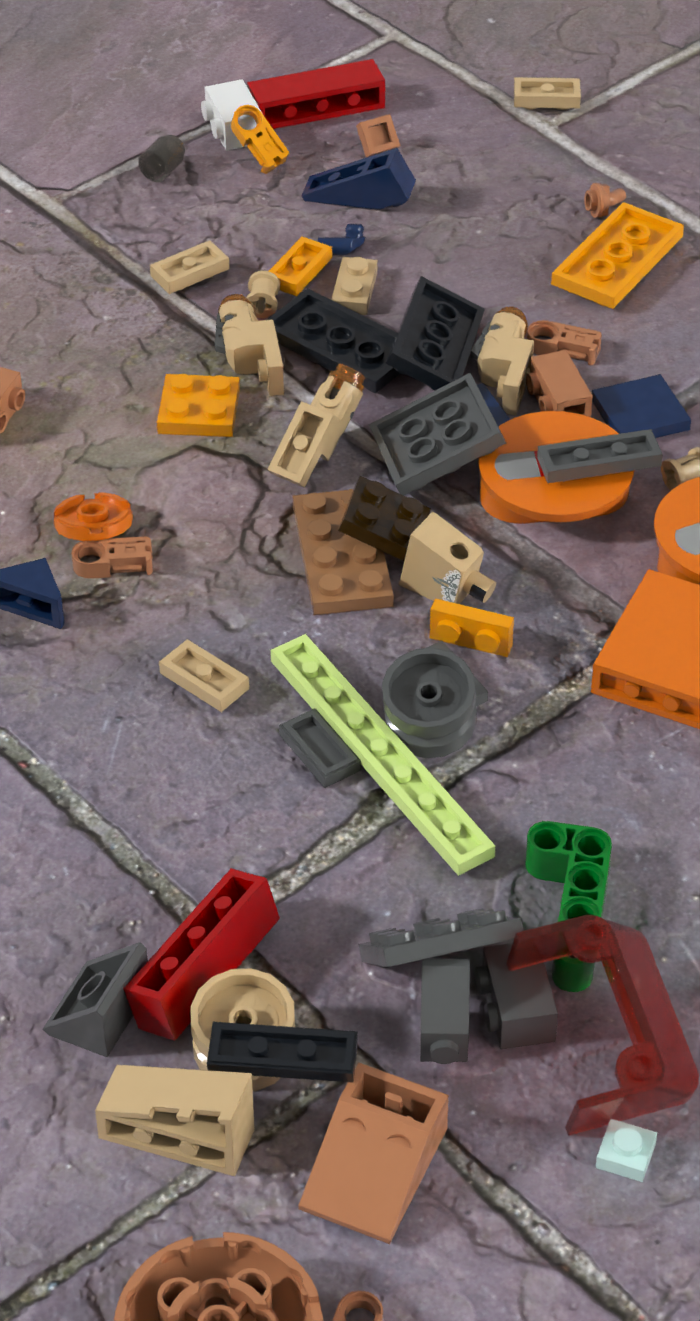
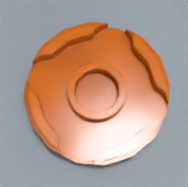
M104 492L94 493L95 499L86 500L84 495H75L65 499L55 508L54 527L58 534L68 539L98 541L113 538L124 533L132 525L133 515L130 503L118 495Z

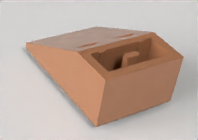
M358 1063L355 1068L354 1083H347L338 1100L299 1202V1210L390 1244L447 1130L449 1095Z

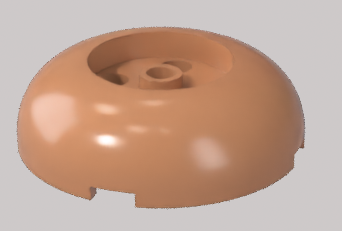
M223 1232V1238H207L193 1241V1237L190 1236L178 1240L149 1257L138 1267L125 1285L117 1303L114 1321H323V1314L319 1302V1294L313 1281L305 1269L291 1255L261 1238L240 1233Z

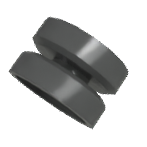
M424 648L415 649L398 657L387 669L382 682L385 723L415 756L422 758L445 757L461 749L472 737L477 723L474 674L466 662L450 651Z

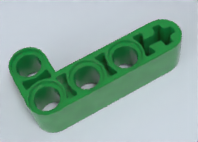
M542 821L530 827L527 833L526 869L534 878L564 883L554 942L552 980L557 987L564 991L579 992L590 986L593 980L609 877L612 841L610 836L602 829ZM570 956H578V958H570Z

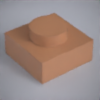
M390 114L363 121L356 125L366 158L400 147Z

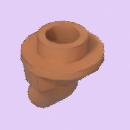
M593 183L590 189L585 192V208L587 211H590L594 218L608 216L609 207L623 202L626 199V192L621 188L610 192V186L607 184Z

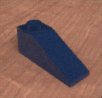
M394 148L311 175L301 196L304 201L379 210L389 206L398 207L407 202L416 179L398 148Z

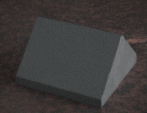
M141 942L86 961L43 1030L51 1037L108 1057L134 1016L123 988L148 962L147 948Z

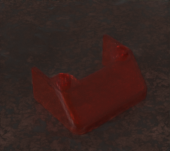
M584 915L515 934L506 962L509 971L570 955L588 963L602 961L633 1046L627 1047L620 1053L615 1064V1076L620 1089L577 1100L565 1126L568 1136L606 1126L609 1124L610 1119L624 1121L686 1103L693 1096L699 1083L698 1070L648 941L640 931L595 915Z

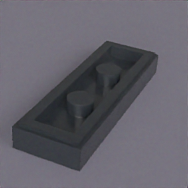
M213 1022L207 1070L252 1073V1076L354 1083L358 1031Z

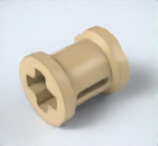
M269 271L255 272L249 278L248 289L250 293L245 301L252 305L257 318H267L277 310V299L275 296L280 290V280L274 273Z
M699 447L691 449L688 455L676 460L666 459L662 462L661 473L663 481L670 490L688 480L700 477Z

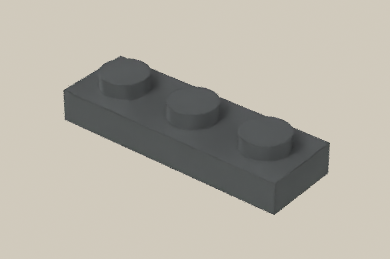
M652 429L538 446L537 459L547 484L662 466L663 457Z

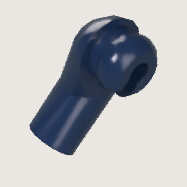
M348 224L345 228L346 236L318 237V242L331 246L332 255H347L364 244L366 238L363 236L364 227L362 224Z

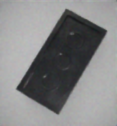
M421 276L413 290L385 364L393 367L403 375H409L425 383L434 391L461 378L485 309Z
M308 288L266 319H273L278 344L375 394L400 374L393 367L385 364L397 335L396 332Z

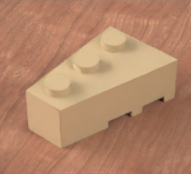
M116 1065L95 1110L99 1139L235 1177L255 1130L252 1073Z

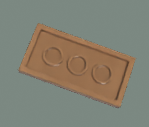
M353 489L292 495L293 511L313 615L394 606V595L384 552L338 531Z

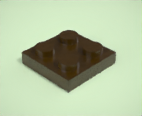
M360 476L354 486L338 531L404 561L410 535L429 516L431 508L421 504L414 498L403 496L386 488L380 482L371 481Z

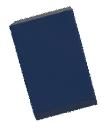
M46 558L0 569L1 610L61 629L65 624L61 593Z

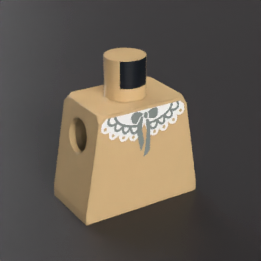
M433 511L410 535L399 582L400 586L432 601L436 598L460 604L469 594L485 603L492 595L496 582L479 572L484 555L483 549Z

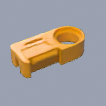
M242 105L237 108L231 120V129L242 146L247 145L258 163L263 166L261 172L268 173L283 164L288 157L289 151L261 111L252 105ZM242 115H249L255 119L256 127L252 130H245L239 125L238 118Z

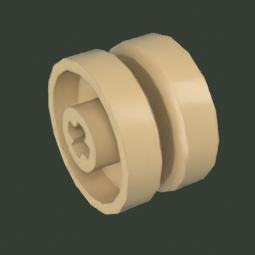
M246 968L230 969L215 975L198 989L191 1004V1031L194 1059L199 1069L207 1070L213 1022L295 1027L294 1001L286 986L271 974ZM252 1076L253 1092L275 1084L280 1077Z

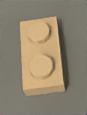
M514 77V107H523L525 109L557 108L560 110L580 108V78Z
M209 240L151 264L150 275L168 294H171L229 270V257Z
M342 257L331 300L358 314L367 315L378 272V260L364 259L362 257Z
M188 639L159 661L160 674L220 712L224 711L249 690V677Z

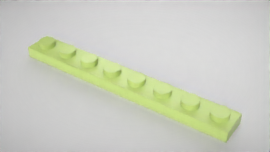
M306 634L270 650L273 665L312 709L315 708L361 760V765L458 876L495 857V845Z

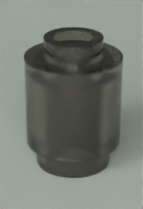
M174 135L157 138L139 157L138 164L143 175L154 182L164 181L183 162L185 154L184 144Z

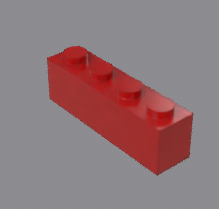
M373 59L247 82V88L273 129L385 108V78Z
M231 868L123 988L140 1030L175 1041L191 1023V1004L198 989L213 976L230 969H237L278 922L280 917L267 878Z

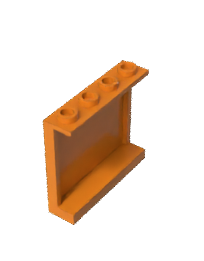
M648 569L593 663L591 693L700 729V585Z

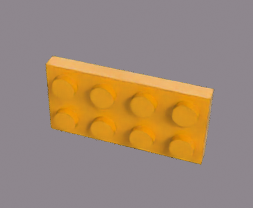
M623 202L552 272L551 285L613 309L683 237L684 225Z

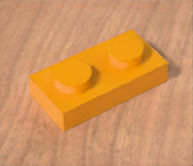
M301 237L269 270L280 280V291L297 296L332 259V247Z
M435 598L430 609V639L504 657L509 656L513 646L514 617Z

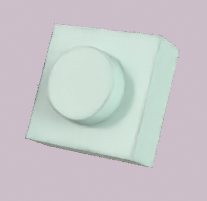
M610 1119L597 1155L596 1168L643 1182L656 1145L657 1132Z

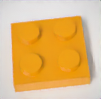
M166 374L157 419L158 434L233 437L240 393V377Z

